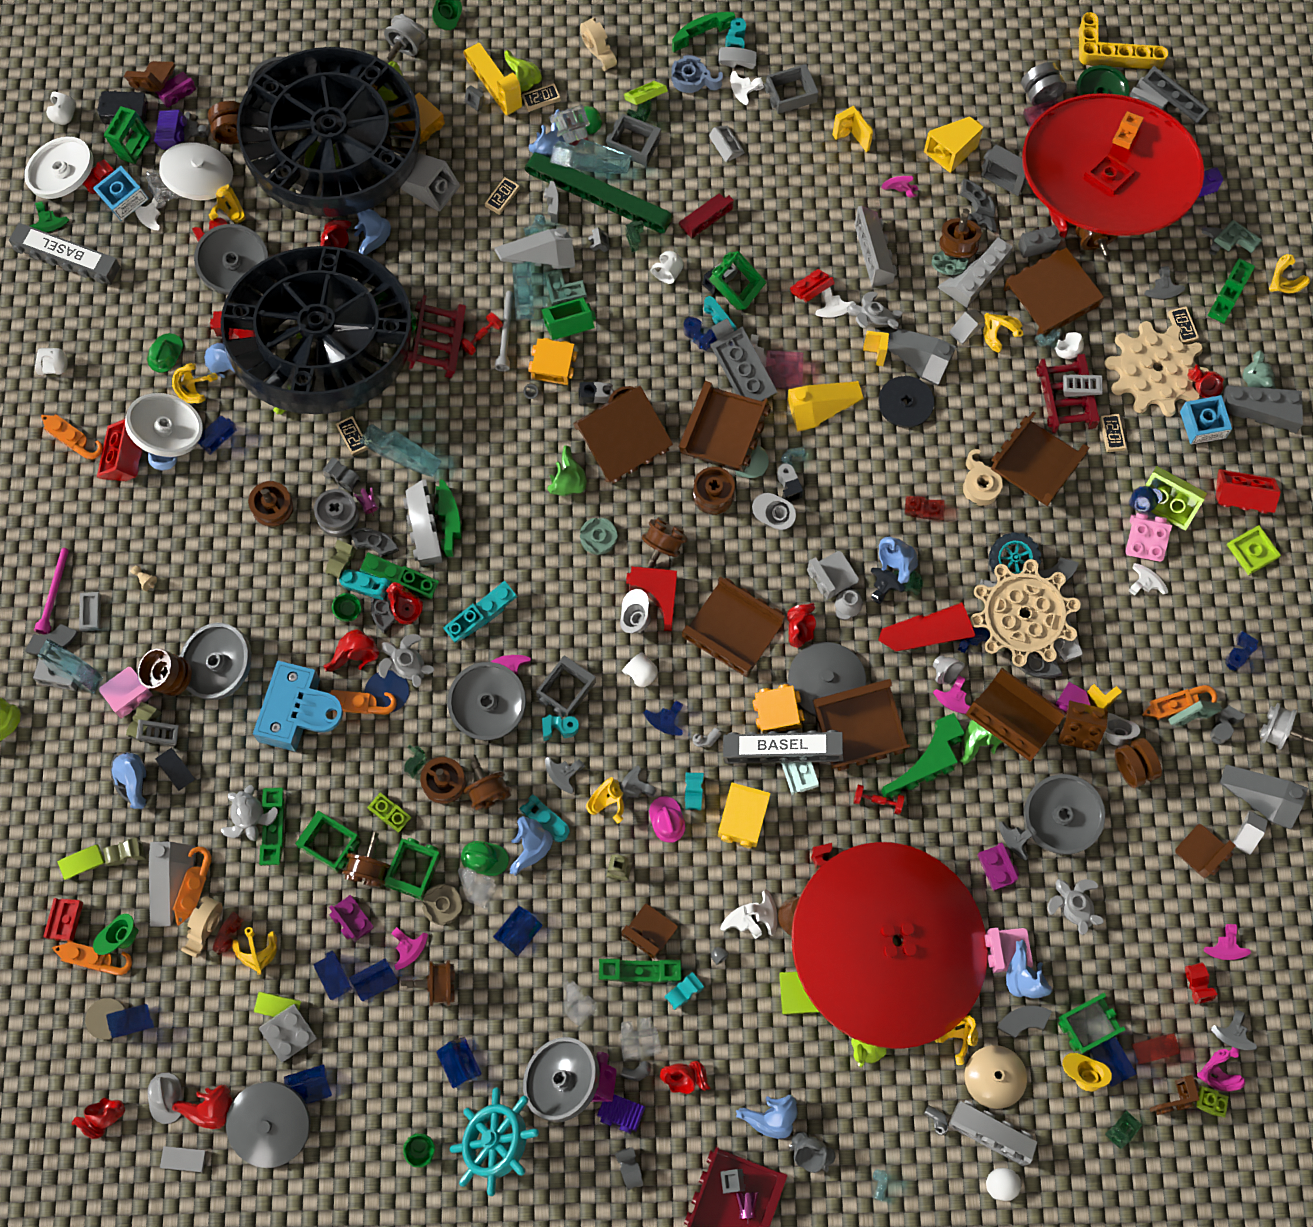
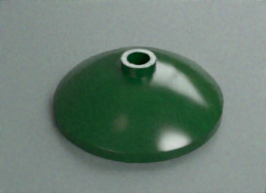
M1096 65L1089 67L1081 73L1077 80V96L1100 93L1129 96L1130 89L1126 77L1119 70L1110 66Z

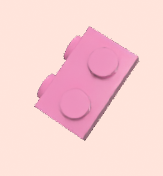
M1144 513L1131 514L1130 523L1132 526L1126 554L1159 562L1163 561L1172 528L1170 522L1164 517L1156 516L1153 519L1148 518V515Z
M127 667L99 688L100 693L120 719L130 714L132 710L139 706L141 701L146 702L153 696L149 689L140 683L138 675L131 667Z
M990 928L986 932L985 943L986 947L989 948L990 954L988 955L989 967H992L993 973L1007 972L1008 966L1016 952V941L1021 940L1025 941L1027 946V966L1033 967L1028 932L1025 928L1001 931L998 928Z

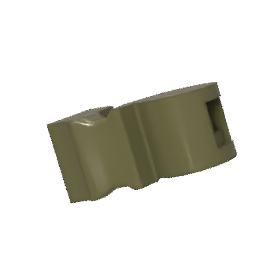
M337 540L335 548L338 553L329 559L326 574L340 579L342 572L347 569V566H350V561L354 558L356 549L350 544Z
M141 701L136 709V714L133 716V721L128 726L126 735L136 739L138 720L151 721L152 718H159L162 713ZM144 726L143 736H146L147 726Z
M137 838L128 839L124 843L119 842L118 845L108 846L103 849L106 866L125 864L128 858L135 860L146 859L143 842Z
M611 855L606 877L625 882L629 880L632 867L629 858L622 855Z

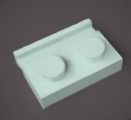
M812 762L781 763L792 795L819 787Z

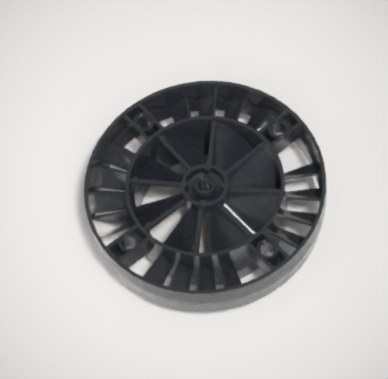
M320 47L303 50L282 58L265 69L253 81L239 107L237 135L246 165L258 185L272 199L300 213L320 217H337L356 214L377 206L392 196L405 183L418 157L421 125L419 108L414 93L407 81L392 66L363 51L343 47ZM384 86L392 91L398 99L385 105L384 100L377 91ZM265 102L272 105L270 113L260 110ZM405 105L409 111L408 114L389 119L388 110ZM308 114L312 115L311 121L301 119ZM413 121L416 131L391 132L390 124ZM311 128V134L281 149L283 140L289 130ZM391 137L414 139L411 148L392 146ZM316 140L320 142L309 168L296 163ZM334 144L337 149L342 169H337L335 155L333 150ZM395 153L404 155V156H406V157H405V159H403L402 157H400L399 155H397V154H395ZM275 169L267 178L264 176L266 173ZM385 174L387 177L380 181ZM290 188H295L300 194L290 191Z
M330 246L296 248L261 261L236 282L225 300L221 314V334L224 348L238 379L260 400L279 409L295 413L329 414L341 412L362 405L375 398L398 377L405 365L410 349L412 333L411 309L408 297L401 283L392 272L378 261L345 248ZM368 283L375 288L369 292L364 285ZM384 291L390 299L377 305L373 297ZM396 305L401 313L380 318L378 310ZM286 320H297L298 326L274 333ZM234 329L253 330L255 332V337L232 339ZM300 332L301 340L284 360L270 351L274 346ZM312 342H317V366H307ZM381 343L400 345L388 362L380 360ZM377 366L381 368L380 370L375 372Z

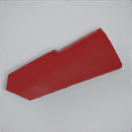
M961 602L926 616L918 615L885 627L881 630L878 641L898 652L973 638L975 633L967 611Z

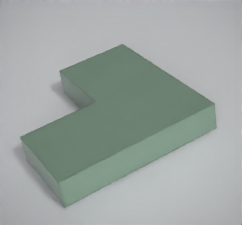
M1232 220L1214 240V242L1228 252L1238 243L1250 253L1263 241L1235 220Z
M561 269L544 272L552 306L582 297L584 300L588 299L583 280L565 284Z
M1198 701L1168 720L1171 725L1182 727L1196 718L1208 719L1222 711L1220 703Z

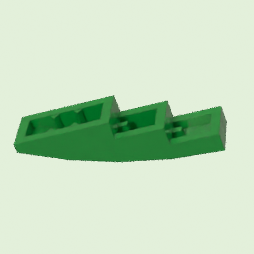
M1240 258L1238 259L1207 316L1223 324L1225 323L1254 270V265Z

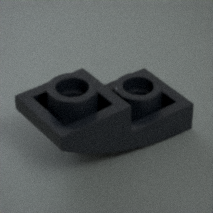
M172 747L155 758L178 791L196 780Z

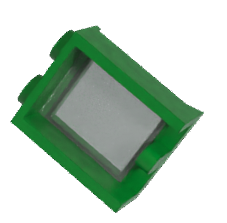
M1105 993L1059 1017V1027L1064 1034H1068L1070 1038L1069 1044L1074 1052L1077 1051L1079 1054H1082L1126 1030L1124 1026H1119L1114 1017L1116 1016L1113 1008L1110 1009L1105 1002Z

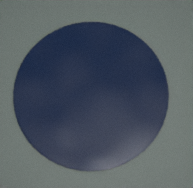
M388 670L385 678H382L379 672L374 674L366 683L364 693L372 694L379 707H388L391 700L384 693H391L396 698L397 704L392 711L395 712L406 703L409 696V686L406 679Z

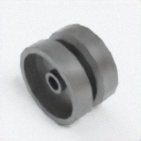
M1053 62L1037 65L1027 72L1021 80L1025 93L1028 94L1030 102L1035 107L1050 104L1058 99L1067 88L1066 82Z
M340 489L327 490L315 501V517L320 528L327 535L343 537L350 534L349 531L357 527L359 521L358 509L354 499L346 491Z

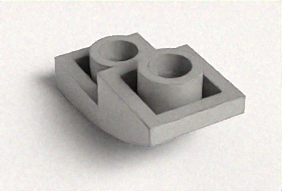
M721 47L719 49L718 63L732 68L739 64L754 69L757 52L736 47Z
M550 181L549 188H545L544 198H547L548 215H550L551 222L558 223V193L554 181Z

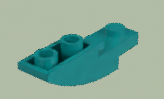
M503 581L475 605L471 604L443 629L456 643L479 630L505 610L504 607L518 596L509 584Z

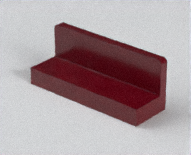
M718 193L679 221V226L692 239L733 210L734 200L730 195L724 198Z

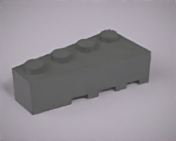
M1227 385L1221 394L1227 414L1244 419L1246 417L1254 419L1257 423L1262 424L1264 422L1273 425L1274 428H1284L1295 434L1303 425L1302 391Z

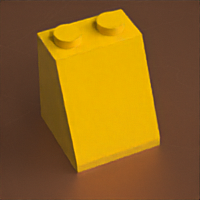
M969 116L930 130L924 153L951 173L978 147L983 126L979 121Z
M731 783L718 837L727 843L738 842L740 846L745 848L756 847L770 793Z

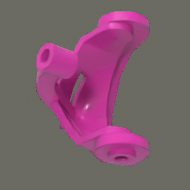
M1232 1047L1230 1051L1220 1049L1214 1052L1210 1060L1197 1074L1198 1078L1220 1091L1229 1092L1243 1088L1245 1080L1241 1075H1228L1218 1066L1219 1063L1225 1062L1231 1056L1234 1058L1238 1057L1240 1049Z

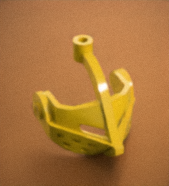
M227 184L219 188L216 193L217 204L212 208L211 213L208 214L210 219L214 220L219 217L216 212L220 208L234 224L245 220V213L231 186ZM226 201L230 205L231 209H228V207L226 206Z
M1286 254L1282 256L1276 264L1269 288L1271 292L1295 293L1310 283V278L1305 275L1300 276L1294 281L1282 277L1284 270L1289 265L1295 263L1293 255Z
M989 313L984 315V339L995 352L1002 350V344L997 339V331L1001 325L1010 329L1014 337L1023 336V330L1020 329L1022 323L1017 318Z
M189 363L174 372L172 387L177 396L187 403H202L206 398L204 395L198 394L195 382L205 380L212 382L217 380L218 376L216 373L193 379L191 371L197 369L196 363ZM182 385H184L189 390V392H186L183 389Z
M610 777L597 788L586 804L590 814L596 815L609 804L617 802L618 811L613 816V819L617 824L624 819L622 817L624 812L623 792L619 787L618 780Z
M247 927L245 934L248 937L252 954L242 953L240 942L237 939L233 940V951L245 966L252 968L258 975H261L262 970L272 962L276 955L277 936L274 931H271L268 934L269 945L264 950L256 953L253 941L255 933L251 927Z
M966 1015L957 1025L965 1024L964 1028L957 1030L954 1028L941 1038L935 1040L937 1043H944L948 1038L963 1039L961 1051L955 1055L957 1065L965 1063L964 1057L967 1053L968 1045L976 1046L978 1042L976 1023L970 1015Z

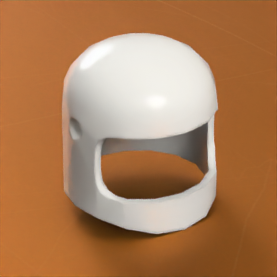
M52 92L50 100L55 105L47 108V116L56 124H68L72 120L77 103L70 96Z
M665 251L660 255L661 263H655L650 271L662 282L672 284L682 271L684 263L677 253ZM655 268H661V270L657 272Z
M38 349L35 370L38 375L52 373L60 375L66 371L68 360L66 353L62 349Z
M641 652L625 666L622 672L625 675H630L637 686L646 687L656 679L658 669Z

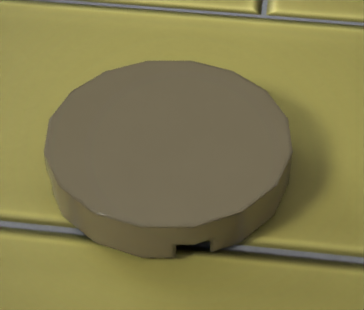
M439 884L431 887L425 893L422 909L430 922L437 925H447L459 917L463 902L461 895L454 887Z
M102 998L94 1002L89 1007L85 1017L88 1032L93 1037L101 1040L116 1038L125 1030L128 1023V1014L125 1007L119 1001L112 998Z

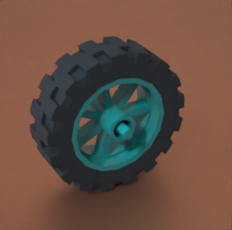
M1012 532L1003 535L996 540L989 552L991 571L995 574L994 569L997 565L1002 564L1001 560H1009L1007 567L1009 568L1014 564L1016 572L1011 573L1019 574L1022 571H1019L1018 562L1024 564L1025 561L1021 560V557L1027 554L1029 559H1033L1038 563L1039 568L1041 552L1039 551L1038 544L1024 533ZM1016 544L1015 552L1012 553L1008 546ZM1019 546L1024 547L1026 552L1019 554ZM1004 548L1009 553L1010 557L1001 556V553L1004 550Z

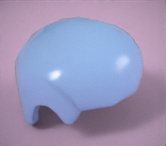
M148 453V461L153 468L164 471L171 469L176 464L177 456L164 457Z

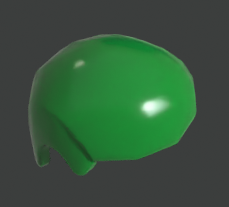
M584 106L574 116L576 127L585 134L596 133L602 126L601 115L594 107Z
M349 593L338 595L334 598L332 604L333 615L342 622L355 620L360 615L362 609L360 600L355 595Z
M415 1133L408 1137L403 1146V1154L407 1163L413 1167L422 1168L432 1162L435 1153V1144L432 1138L425 1133Z

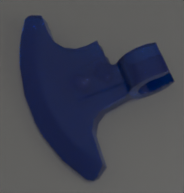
M973 627L975 637L962 639L958 650L965 653L970 644L978 646L982 641L987 642L990 638V632L983 627Z
M677 700L674 702L671 710L663 707L659 713H652L648 710L643 712L649 723L659 731L670 735H683V731L675 725V719L683 707V704Z

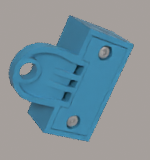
M277 661L253 731V735L259 743L296 752L303 729L325 733L339 725L343 715L342 706L335 696L317 690L320 678L316 670ZM334 710L337 712L336 718L328 719V712Z

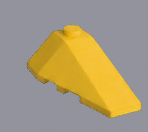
M858 381L806 385L789 389L787 401L796 430L799 432L815 428L821 422L834 417L835 414L843 409L846 410L861 401L863 394Z

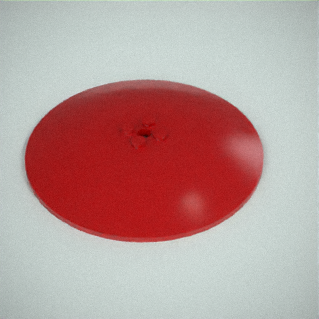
M1087 94L1055 104L1035 120L1026 135L1023 146L1022 163L1024 173L1031 189L1039 200L1049 210L1067 222L1101 234L1115 236L1141 235L1170 226L1193 207L1203 185L1204 164L1197 143L1187 129L1162 109L1148 102L1124 95ZM1127 111L1144 118L1129 149L1112 143Z
M874 842L854 846L842 851L815 872L798 900L792 923L791 937L794 963L801 984L813 1005L833 1026L862 1043L888 1049H905L924 1045L941 1038L953 1030L970 1012L980 994L985 979L988 949L985 943L986 932L980 911L972 895L949 867L932 855L915 847L893 842ZM894 935L900 937V947L894 945Z

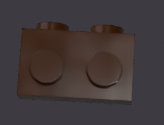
M152 61L144 72L126 71L123 77L136 91L161 92L168 78L172 75L176 64L174 62Z
M1069 700L1066 721L1058 742L1089 751H1096L1107 728L1108 709Z
M1198 824L1177 846L1175 853L1205 879L1210 874L1214 876L1222 868L1219 864L1223 860L1227 862L1233 856L1234 852L1232 850L1236 845L1231 840L1225 844L1222 843L1206 827Z
M1193 1075L1175 1080L1180 1100L1149 1108L1150 1112L1156 1111L1157 1115L1174 1111L1173 1107H1176L1177 1111L1193 1107L1194 1102L1200 1100L1197 1080L1193 1078Z

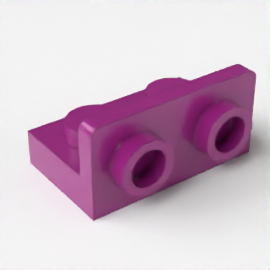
M181 72L167 81L161 92L155 91V94L168 108L185 96L192 94L196 87L192 78H188L184 72Z
M1002 842L977 854L993 891L1017 882L1019 876L1018 869L1015 865H1012L1010 851L1007 846L1004 847Z
M351 895L334 907L333 905L329 907L332 911L329 914L335 924L340 922L343 926V929L340 931L347 940L351 938L355 943L374 929V926Z

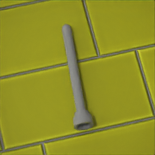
M507 291L505 297L500 356L495 360V369L498 371H508L510 369L507 351L513 300L512 291Z

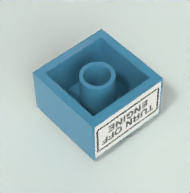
M122 166L93 187L120 221L149 199Z
M1222 395L1185 402L1180 410L1190 445L1224 439L1232 430Z

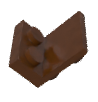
M646 903L630 925H626L622 930V936L655 960L678 926Z

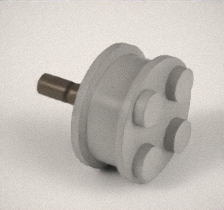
M404 14L394 16L391 21L392 25L384 31L386 40L393 47L387 57L389 62L394 60L398 52L409 56L416 55L419 51L418 46L426 41L424 27L421 24L414 22Z
M1277 703L1275 707H1270L1267 714L1269 722L1267 725L1263 724L1259 734L1262 737L1261 743L1269 742L1277 745V749L1281 750L1289 735L1313 743V735L1293 728V722L1297 713L1296 709L1292 711L1280 707V703Z

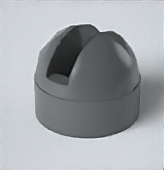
M532 383L527 384L523 390L525 397L534 399L538 395V387ZM527 388H530V389H533V390H536V391H535V393H534V392H531V391H527L526 389H527Z
M716 947L711 953V958L716 965H719L729 954L722 947Z

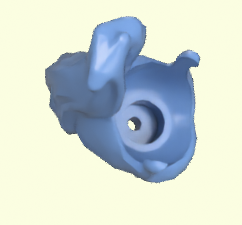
M559 109L555 111L551 131L548 134L545 133L546 127L544 125L541 126V135L537 132L536 141L529 144L530 152H537L554 159H561L568 150V137L562 122L563 111Z
M371 209L356 213L359 217V222L355 226V229H358V231L354 233V236H358L361 231H364L365 239L358 251L364 255L385 243L391 229L390 222L380 217L377 212Z
M223 343L213 344L206 349L204 356L205 365L212 373L225 378L219 372L229 369L234 372Z
M884 537L880 541L879 558L882 563V570L885 571L887 565L894 569H899L898 581L900 583L908 582L910 574L918 566L915 549L902 540L893 537Z
M123 753L113 761L112 775L115 785H118V781L126 785L127 796L132 804L130 807L142 809L146 805V799L142 797L143 778L146 777L145 765L138 755Z
M524 816L517 820L519 826L518 834L511 840L512 843H518L522 838L524 851L510 868V874L515 876L523 868L542 859L550 850L553 842L551 833L543 829L537 820Z
M1023 940L1016 941V952L1006 972L1009 992L1016 997L1025 996L1033 999L1050 995L1052 987L1049 986L1042 974L1041 967L1043 963H1038L1037 972L1028 967L1026 943Z
M787 1095L780 1099H772L767 1096V1105L771 1108L765 1113L755 1112L747 1108L736 1110L737 1118L747 1121L763 1135L776 1139L790 1136L793 1131L792 1124L798 1114L796 1098L792 1095Z

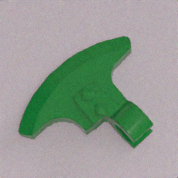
M41 201L35 203L39 221L29 226L47 233L63 227L70 220L68 217H56L53 211L46 212L45 205Z

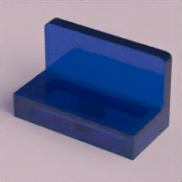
M219 416L202 432L198 445L211 455L237 431L234 422L229 418L226 420L223 416Z
M518 905L493 938L507 947L514 955L519 956L540 930L542 924L529 911Z
M331 950L325 954L326 958L314 963L313 966L329 999L334 1000L353 990L335 952Z
M386 958L349 977L362 1002L398 984V980Z
M147 1004L106 1015L111 1039L154 1027Z
M465 1037L450 1041L436 1051L453 1089L466 1081L482 1075Z
M1116 1037L1090 1050L1096 1061L1105 1064L1112 1073V1079L1109 1083L1110 1087L1137 1074Z
M324 1064L284 1076V1084L296 1090L306 1104L332 1096Z

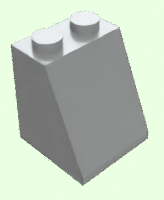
M418 153L415 166L408 179L401 186V189L440 212L460 187V184L446 161Z

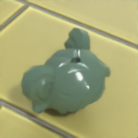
M1259 350L1253 355L1254 362L1244 368L1243 379L1248 387L1276 389L1274 383L1275 374L1272 366L1265 362L1264 353Z

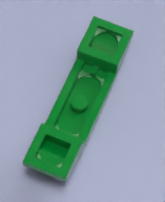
M734 12L712 13L691 21L679 30L672 39V51L676 52L689 46L690 38L715 27L719 32L730 28L731 21L735 18Z
M263 788V814L276 807L278 816L272 824L268 826L263 825L262 845H260L259 855L260 866L280 865L284 836L283 788Z
M599 959V980L616 982L681 981V960L631 961Z

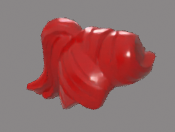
M332 220L326 223L321 236L320 246L345 248L349 241L346 229L351 226L352 222L348 220Z
M1198 364L1194 368L1188 369V379L1195 382L1196 391L1199 395L1209 398L1222 393L1224 379L1220 374L1214 371L1204 372Z
M814 603L797 605L787 612V619L789 621L788 635L791 646L800 648L805 642L814 638L813 632L816 627V620L810 614L816 608Z
M693 1061L689 1065L683 1063L673 1064L661 1069L660 1079L665 1084H668L672 1093L690 1094L695 1090V1085L704 1091L711 1089L707 1082L706 1069L698 1061Z
M104 1097L98 1103L88 1105L85 1108V1118L74 1117L72 1125H76L85 1136L91 1139H98L103 1136L106 1127L111 1126L117 1119L123 1116L125 1113L124 1104L120 1100L111 1101Z

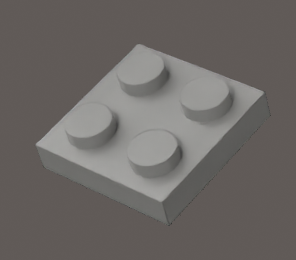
M295 1004L259 1027V1030L281 1063L317 1039Z

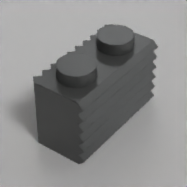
M1055 225L1053 227H1043V229L1040 228L1039 230L1036 229V231H1029V233H1022L1018 247L1022 258L1057 250L1061 238Z

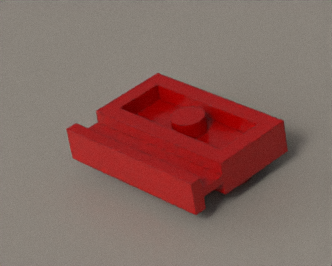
M817 269L804 279L797 281L796 284L790 287L793 295L801 300L804 299V302H808L834 285L835 282L833 277H829L828 274Z
M54 898L43 937L48 940L73 942L84 902Z

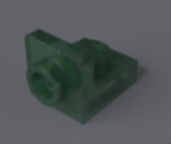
M647 100L643 104H639L637 111L628 109L627 116L646 122L652 111V101Z
M632 221L625 225V235L631 252L639 250V243H641L639 233L644 231L643 221Z
M894 571L893 574L898 577L899 571ZM912 571L909 581L903 583L905 591H912L915 595H919L920 589L923 587V579L916 571Z
M409 745L407 749L414 757H410L406 761L404 771L407 776L413 779L427 759L424 755L425 752L420 747Z
M1126 1110L1105 1135L1113 1144L1121 1149L1132 1140L1142 1127V1124Z

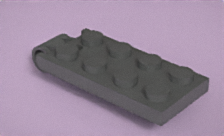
M728 318L712 326L711 328L718 341L711 343L710 346L735 393L764 402L765 398L769 399L778 394L743 327L734 331Z

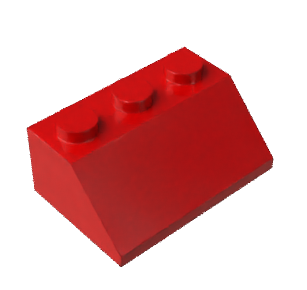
M125 419L107 427L97 472V478L128 481L136 478L139 472L138 464L143 451L128 435Z
M1222 469L1218 470L1216 487L1218 504L1223 507L1236 506L1242 510L1254 509L1265 514L1269 512L1275 513L1281 493L1275 478Z

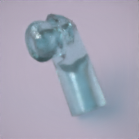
M537 214L534 217V222L531 226L523 228L525 236H530L543 230L546 219L542 214Z
M804 447L788 449L781 456L782 464L792 465L794 457L805 456Z
M876 1169L873 1173V1179L877 1181L873 1199L883 1201L887 1190L888 1174L884 1170Z

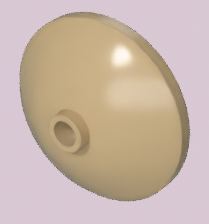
M997 1045L983 1047L970 1057L965 1067L964 1078L968 1092L975 1101L987 1108H1007L1015 1104L1024 1094L1027 1085L1025 1066L1019 1056L1006 1047ZM995 1072L1001 1073V1079L995 1077Z

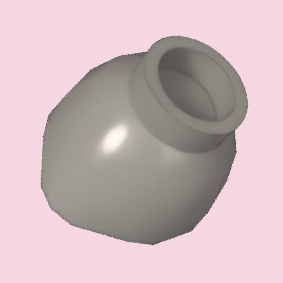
M845 590L836 597L835 613L839 619L848 620L861 611L862 599L857 590Z
M944 655L939 656L933 663L937 674L936 682L946 685L952 683L963 670L964 662L951 657L946 658Z

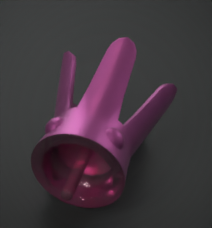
M362 488L363 498L357 496V494H354V496L362 505L364 513H372L374 516L373 512L378 510V506L374 500L373 488H370L371 492L368 494Z
M754 1192L751 1194L746 1193L745 1201L742 1193H736L740 1207V1218H747V1225H749V1218H756L755 1206L758 1192L756 1195Z

